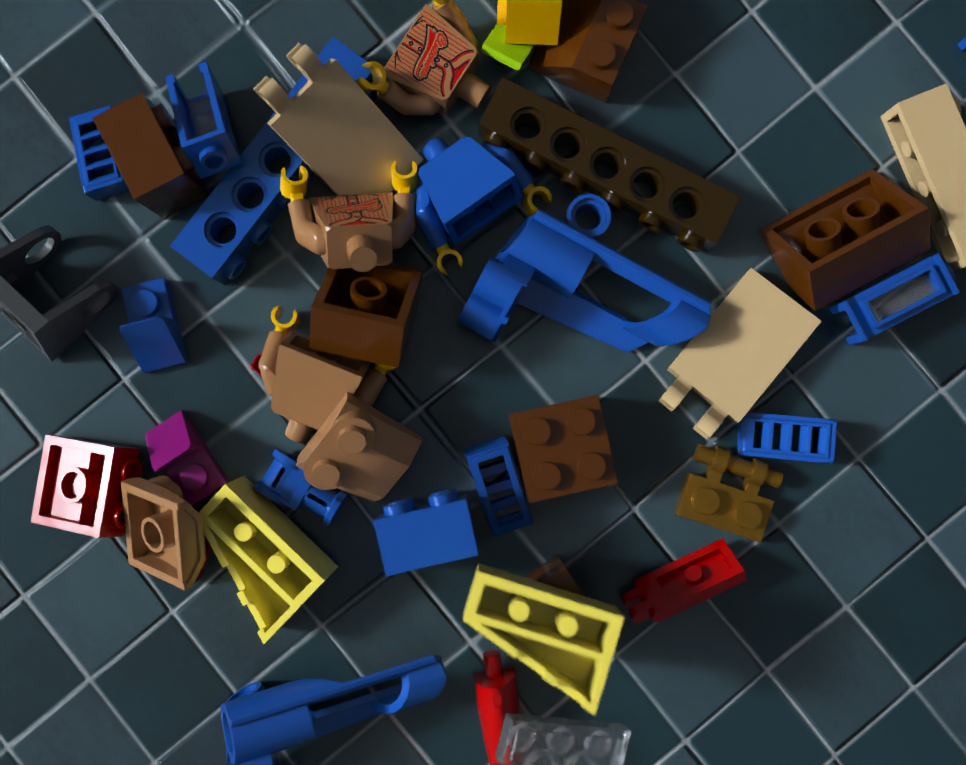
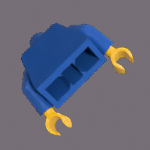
M438 137L430 140L423 149V155L428 162L418 170L423 184L416 191V221L430 248L437 250L439 254L437 267L445 275H448L442 266V259L445 255H455L458 258L460 267L462 268L463 266L462 256L457 251L451 250L448 245L450 239L456 246L522 199L525 211L530 215H534L538 208L532 203V195H539L547 205L552 201L550 191L546 187H535L533 185V176L510 149L488 143L480 145L471 137H463L450 147L443 138Z

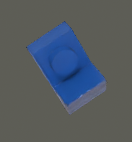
M159 278L122 287L121 292L129 324L121 325L119 328L143 373H150L188 363L169 280Z

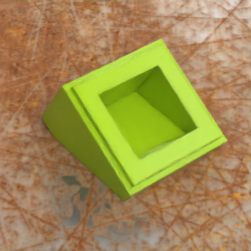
M496 24L482 45V53L515 70H520L529 63L536 45L506 44V25Z

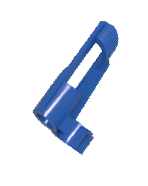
M539 209L534 215L532 214L518 226L501 247L496 257H490L457 322L496 342L516 304H519L628 353L647 343L657 346L674 345L702 333L709 325L711 302ZM596 262L671 304L664 312L654 318L634 322L576 291V288L590 263Z
M430 655L345 683L326 679H300L221 703V721L228 764L279 765L277 752L316 739L381 713L392 714L432 701L440 695L446 684L447 675L441 655ZM401 676L402 684L315 712L308 708V705Z

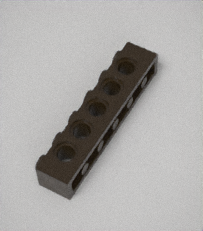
M503 77L478 124L479 137L483 139V144L488 143L512 150L517 157L522 159V164L529 170L538 174H544L547 171L561 178L560 183L575 193L583 194L585 190L600 196L607 202L610 211L622 213L624 210L638 217V223L644 228L656 233H661L664 230L678 237L677 243L693 252H701V250L708 252L717 245L741 198ZM521 124H531L536 127L539 133L534 138L526 139L519 136L515 129ZM560 143H569L576 149L577 155L569 159L562 158L556 153L554 147ZM599 162L609 163L615 170V176L608 179L598 176L594 170V165ZM638 181L648 183L653 189V197L646 199L638 196L634 191L633 183ZM678 200L686 202L692 210L691 218L679 217L674 212L673 202Z

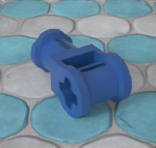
M275 448L272 453L275 459L262 481L257 480L253 488L268 499L288 506L295 511L304 507L323 518V524L329 527L342 509L349 493L342 490L338 492L335 489L322 490L312 486L305 479L303 470L296 466L297 457L282 449Z

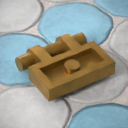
M698 444L693 460L707 465L704 477L687 472L674 514L761 543L774 501L758 496L759 489L762 484L779 488L783 480V472L768 467V462L757 458L749 461L731 455L730 449L718 445L713 449ZM725 471L744 477L741 490L720 483Z

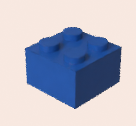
M457 488L432 493L428 497L429 502L415 505L414 498H408L388 503V506L383 507L384 512L374 520L385 575L390 576L478 556L479 543L468 494L458 495Z

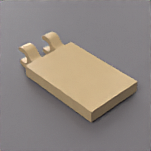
M298 43L286 55L289 61L308 80L291 99L285 90L273 78L270 79L268 76H265L254 88V91L276 112L267 124L337 196L390 193L394 190L391 180V165L394 161H397V172L401 175H408L412 172V161H415L417 166L423 161L418 152L336 59L330 58L322 65L317 55L306 44L302 46Z
M750 268L710 316L708 328L693 337L668 367L667 370L677 379L658 402L672 412L692 389L711 404L710 408L692 428L707 440L708 437L710 438L726 417L735 424L742 420L821 323V320L754 269Z

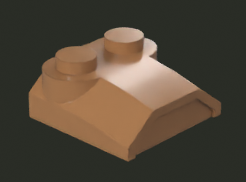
M347 392L298 455L296 466L303 470L308 483L318 489L332 490L338 488L373 503L384 498L410 467L422 443V436Z
M161 475L149 480L135 476L121 481L129 564L182 590L193 587L206 560L203 516L183 500L180 487L167 476Z

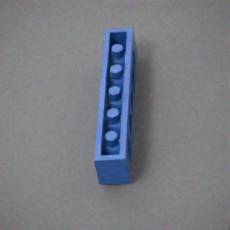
M335 37L330 39L317 56L322 65L330 58L336 59L354 81L357 78H364L370 84L373 82L371 72L362 67V64L367 63V61ZM304 75L289 92L288 96L290 99L308 82ZM376 90L365 92L372 101L375 100L377 96ZM274 112V113L271 115V117L268 119V121L276 114V112ZM266 122L240 155L243 164L229 169L170 247L212 279L224 285L228 279H235L243 271L247 263L245 257L254 245H261L270 236L274 227L272 222L281 210H289L288 203L291 202V199L282 195L280 191L281 173H272L273 163L281 157L290 158L291 162L286 170V177L292 181H299L300 166H304L307 169L310 177L315 176L316 173ZM254 191H262L264 197L261 204L255 208H246L245 203L248 195ZM228 225H235L236 235L234 239L228 243L221 244L219 240L221 230Z

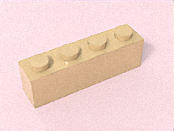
M946 83L898 102L880 118L915 199L929 208L930 235L942 260L947 262L955 271L966 267V126L961 117L960 103L951 94Z

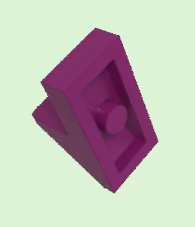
M180 410L145 434L153 470L155 472L166 471L170 479L180 487L183 499L192 507L220 490L224 484L230 482L184 410Z

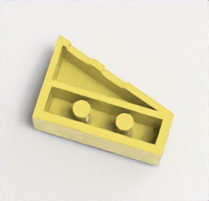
M244 475L224 484L202 508L199 514L203 516L204 534L222 568L226 566L239 589V592L236 594L242 605L248 606L260 628L257 633L262 643L265 644L331 576L338 566L276 505L253 488L254 484Z
M478 563L464 608L463 621L515 659L517 657L539 673L545 681L554 687L557 686L579 702L581 707L595 716L625 618L619 609L614 605Z

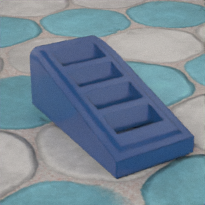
M110 105L69 118L84 193L95 201L130 191L112 155L110 158L94 162V156L108 153L109 150L105 143L90 148L88 142L100 139L102 136L99 130L85 133L84 126L95 123L92 119L93 117L112 108ZM111 167L114 168V173L101 177L98 176V171Z
M747 412L738 424L736 455L833 464L837 421L834 419ZM755 422L763 423L761 448H753ZM774 424H780L778 450L772 449ZM793 426H799L797 452L791 451ZM814 427V453H811L812 428Z
M500 436L465 448L464 452L492 537L534 524L506 437ZM501 455L503 457V459L480 467L478 466V463ZM504 471L508 472L509 476L484 484L483 478ZM510 488L514 490L513 494L492 501L489 500V495ZM516 504L519 505V511L495 518V511Z

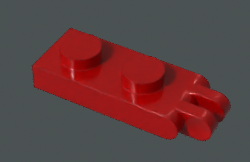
M722 538L638 578L633 584L634 589L626 592L621 597L625 608L630 609L628 613L634 623L642 622L648 618H651L653 622H661L743 583L747 579L745 570Z

